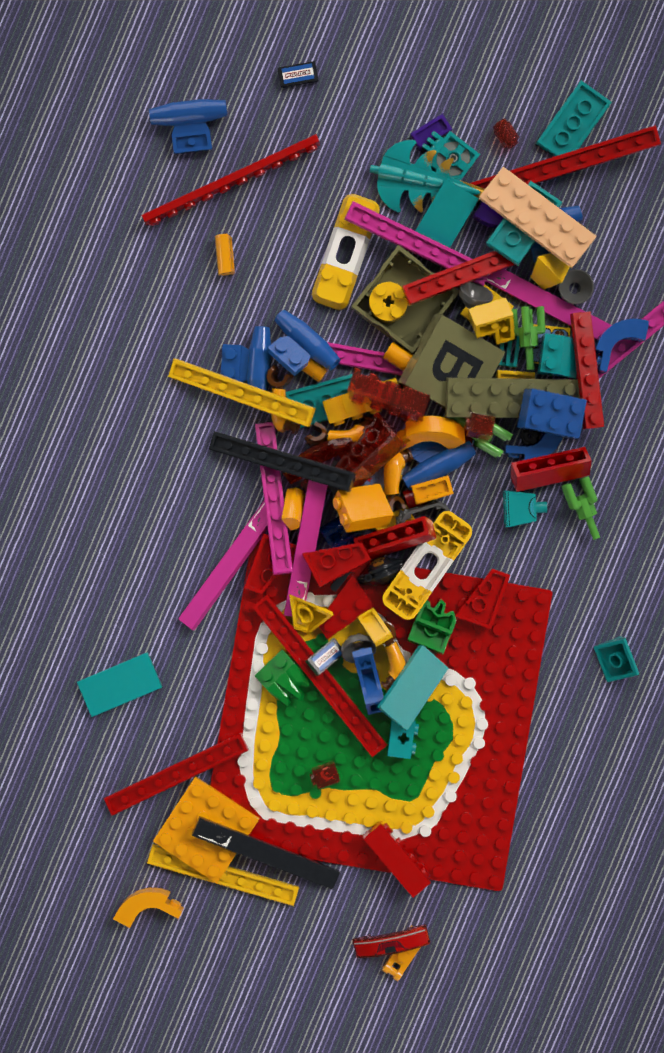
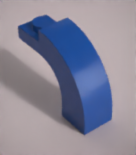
M643 319L622 320L610 326L600 335L595 343V351L600 353V356L597 355L596 357L599 373L607 372L611 351L618 341L628 339L643 342L646 340L649 321Z
M543 433L541 439L533 446L505 445L504 454H508L509 458H520V455H523L522 460L549 455L559 446L563 436Z
M369 647L354 651L352 653L368 715L382 712L377 706L384 696L372 649Z

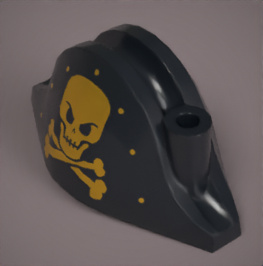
M376 558L358 576L359 584L372 586L388 585L399 573L405 561L398 558Z

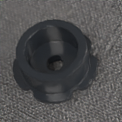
M528 429L521 431L520 438L523 444L534 445L537 443L538 431Z

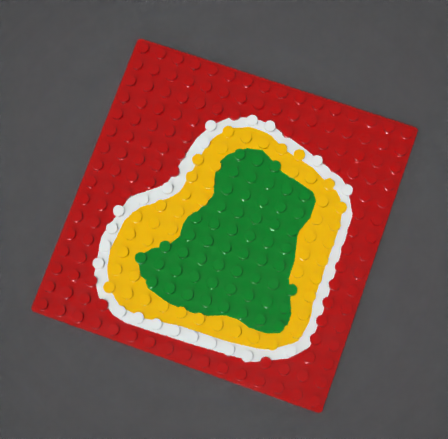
M260 541L249 555L245 581ZM294 552V554L291 556L292 566H293V560H294L295 552ZM371 561L354 569L336 592L330 588L334 581L320 588L311 572L306 601L327 609L350 577L353 575L358 582V576ZM416 567L414 574L417 578L424 580L432 570ZM446 572L427 600L430 602L431 607L434 608L442 599L446 603L444 613L447 614L450 611H454L456 615L483 579ZM291 573L276 575L263 594L243 588L218 743L242 733L249 750L213 767L210 786L259 817L257 824L249 835L312 860L392 873L363 839V834L381 820L383 824L388 823L394 831L392 835L396 839L399 837L406 845L404 849L408 854L412 852L418 859L417 864L419 867L426 868L431 875L429 877L430 880L501 891L503 889L552 591L508 583L492 629L456 617V623L444 654L429 650L449 669L415 718L416 724H419L418 734L414 735L413 743H416L415 755L411 754V759L387 756L391 719L383 712L368 715L356 665L344 660L342 656L327 669L387 743V746L373 757L309 677V686L300 687L304 694L302 702L295 697H290L291 703L288 707L267 691L255 675L283 649L296 664L297 662L252 606L268 594L284 614ZM360 584L374 604V609L384 622L385 620L393 624L396 631L394 641L397 642L407 663L419 646L407 641L416 616L413 619L405 620L383 604V594L390 584L385 586ZM285 616L294 627L293 618L291 616ZM358 618L329 639L325 637L319 627L310 634L296 629L314 653L332 638H335L342 647V644L351 635L360 633L369 636L358 621ZM385 644L376 647V652L373 655L380 684L382 682L385 683L387 681L386 678L390 675L388 673L390 664L384 648ZM381 684L383 696H385L388 690ZM402 733V736H398L401 742L408 739L405 733ZM325 765L333 767L335 771L334 777L331 780H324L320 776V769Z

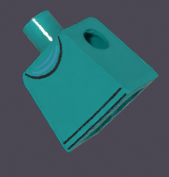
M503 491L504 527L537 521V513H547V502H536L535 494Z

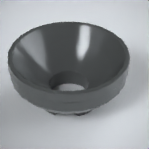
M580 269L568 271L563 282L558 286L560 296L567 303L574 305L586 302L592 296L594 290V282L591 276ZM570 284H578L580 287L579 293L572 294L569 291Z
M470 282L459 287V297L462 303L469 309L492 302L493 294L482 285Z
M358 633L349 636L342 644L341 654L344 660L355 663L352 652L371 647L374 655L376 646L369 636Z

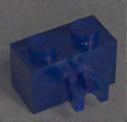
M339 517L319 529L330 548L348 545V541L355 544L354 537L365 531L359 530L346 533Z

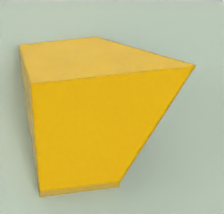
M552 253L537 257L530 277L541 289L545 290L562 283L570 267Z
M289 594L294 629L310 634L333 616L332 611Z

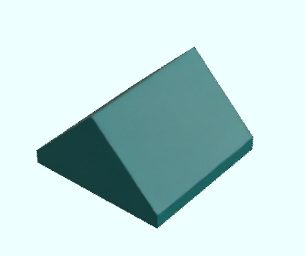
M619 636L594 646L607 682L639 675L625 637Z

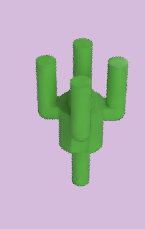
M529 306L521 307L522 327L518 328L517 309H511L514 317V334L519 336L520 347L525 348L527 370H534L533 347H538V334H544L546 331L544 306L536 307L538 326L533 324L532 309H529Z
M463 417L449 418L467 428L468 432L466 435L475 440L474 445L495 458L497 456L500 458L503 450L489 443L495 435L504 441H509L513 436L512 433L493 422L483 423L475 419L472 423Z
M588 476L579 479L584 491L582 495L576 497L571 483L564 484L561 487L569 508L576 510L579 520H586L591 536L595 540L600 538L593 516L598 514L594 503L597 502V496Z

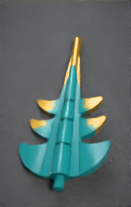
M405 140L394 144L384 154L380 166L371 165L370 173L378 174L377 188L382 201L396 212H401L400 199L404 191H409L411 203L418 211L423 212L424 196L426 193H431V200L433 201L445 179H448L477 198L485 190L484 188L450 177L449 171L454 161L453 158L445 160L440 164L436 172L433 171L431 164L433 157L437 153L436 150L422 154L415 164L411 163L410 155L416 144L415 140Z

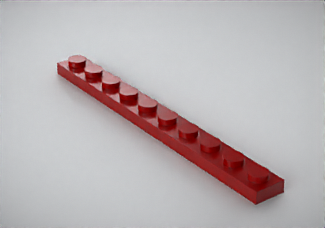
M655 125L510 170V172L527 185L530 181L537 184L660 146L661 141ZM496 175L471 182L470 184L486 189Z
M315 134L141 216L146 225H157L161 222L162 218L167 216L168 218L174 217L178 214V211L184 208L185 210L191 209L196 206L195 203L201 200L206 202L212 199L213 195L218 192L220 194L226 193L231 189V186L236 184L238 186L243 185L253 176L257 178L264 175L265 171L270 168L274 170L281 167L285 161L290 160L292 162L300 158V154L305 152L309 154L316 151L317 147L320 146L318 136Z
M268 594L252 606L253 609L369 754L373 757L385 748L387 743L328 669L318 676L311 670L305 661L314 652Z

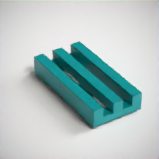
M516 336L513 363H510L511 340L508 341L506 362L501 360L498 366L517 367L520 346L519 336ZM504 343L500 344L499 349L504 350Z

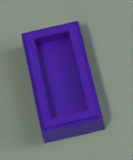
M442 113L410 133L412 140L416 141V146L421 151L423 150L421 146L424 143L428 146L431 145L426 141L428 137L436 141V138L431 135L433 131L444 137L449 131L452 132L453 129Z

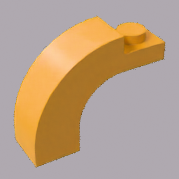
M422 416L410 419L405 422L406 428L395 433L396 449L400 452L425 441L440 443L447 449H454L465 443V427L452 419L441 416Z
M144 888L128 896L119 907L113 919L130 928L136 916L144 909L157 908L179 919L184 907L177 900L168 899L170 891L161 888Z

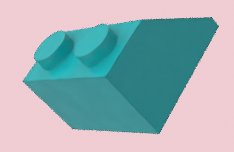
M545 333L542 336L537 374L576 379L577 370L573 338Z

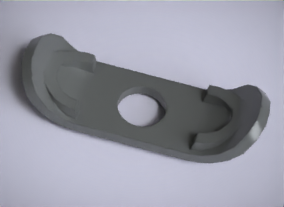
M432 500V502L404 509V511L400 510V514L396 517V525L410 519L411 514L429 508L442 509L443 511H450L446 503L443 505L439 500Z

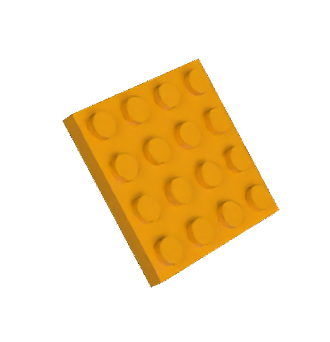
M195 776L153 842L217 884L237 853L192 836L199 816L247 835L251 833L259 817Z

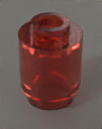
M502 119L493 126L494 134L503 148L508 147V149H511L518 144L517 140L520 137L510 121L507 122L506 119Z

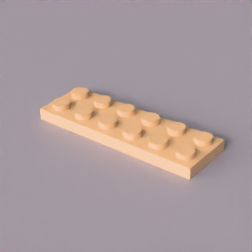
M502 167L479 196L482 202L570 268L574 267L597 237L505 167Z

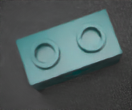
M391 720L387 756L411 759V754L415 755L416 743H413L414 735L418 734L419 728L416 720L413 721L407 731ZM402 733H405L406 737H408L404 742H401V739L398 737L402 736Z

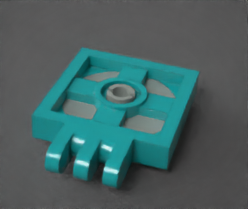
M433 131L431 135L436 138V141L428 137L426 141L432 146L429 147L425 143L421 146L427 152L437 151L433 157L431 167L437 170L442 162L453 158L454 161L450 167L449 176L462 180L478 159L480 153L451 131H449L445 138Z

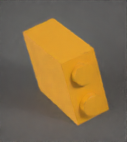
M380 483L353 487L351 492L339 489L333 499V506L337 509L340 523L344 526L346 533L388 526L394 515Z

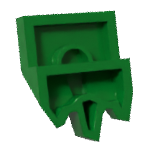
M442 599L434 608L431 607L430 602L427 600L417 613L407 641L416 645H423L427 649L443 655L456 623L454 611H450L447 614L444 613L446 603Z
M283 649L255 675L267 691L287 707L291 703L290 697H295L302 702L304 694L300 687L309 686L308 676Z

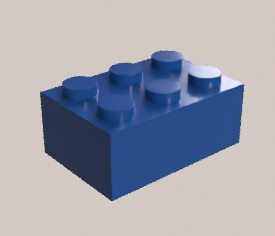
M533 388L524 389L517 427L567 438H580L587 400Z

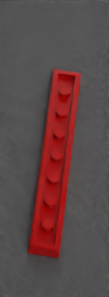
M242 733L236 734L103 799L111 816L228 761L248 751L249 748Z

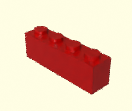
M586 447L513 462L511 463V480L516 492L582 478L590 476L592 460Z
M423 516L354 538V542H362L371 559L437 538L433 521Z
M380 820L363 834V839L414 898L431 883L429 878L431 875L425 867H419L417 864L418 859L412 852L408 854L404 849L406 847L404 842L399 837L396 839L392 835L394 831L388 823L383 824Z

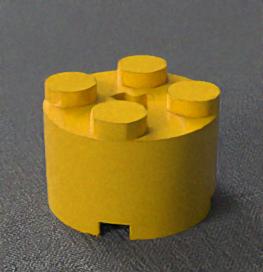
M384 282L378 284L373 289L369 298V309L376 320L390 324L398 321L405 314L408 302L400 285L393 282ZM391 299L390 301L394 304H390V307H386V303H384L383 301Z

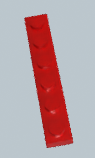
M496 251L406 284L402 286V291L410 306L515 264Z
M591 311L570 314L579 396L580 399L587 400L583 418V429L604 427Z

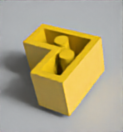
M506 298L468 309L469 320L477 338L492 334L496 345L515 339L514 317Z

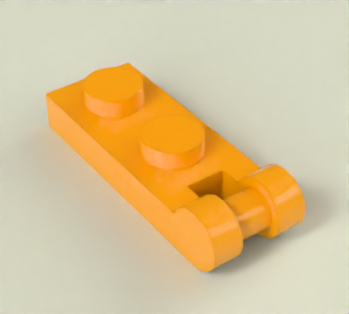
M411 925L406 933L416 931L418 929ZM422 945L392 952L381 971L386 974L389 973L398 982ZM394 962L400 965L398 969L392 967Z

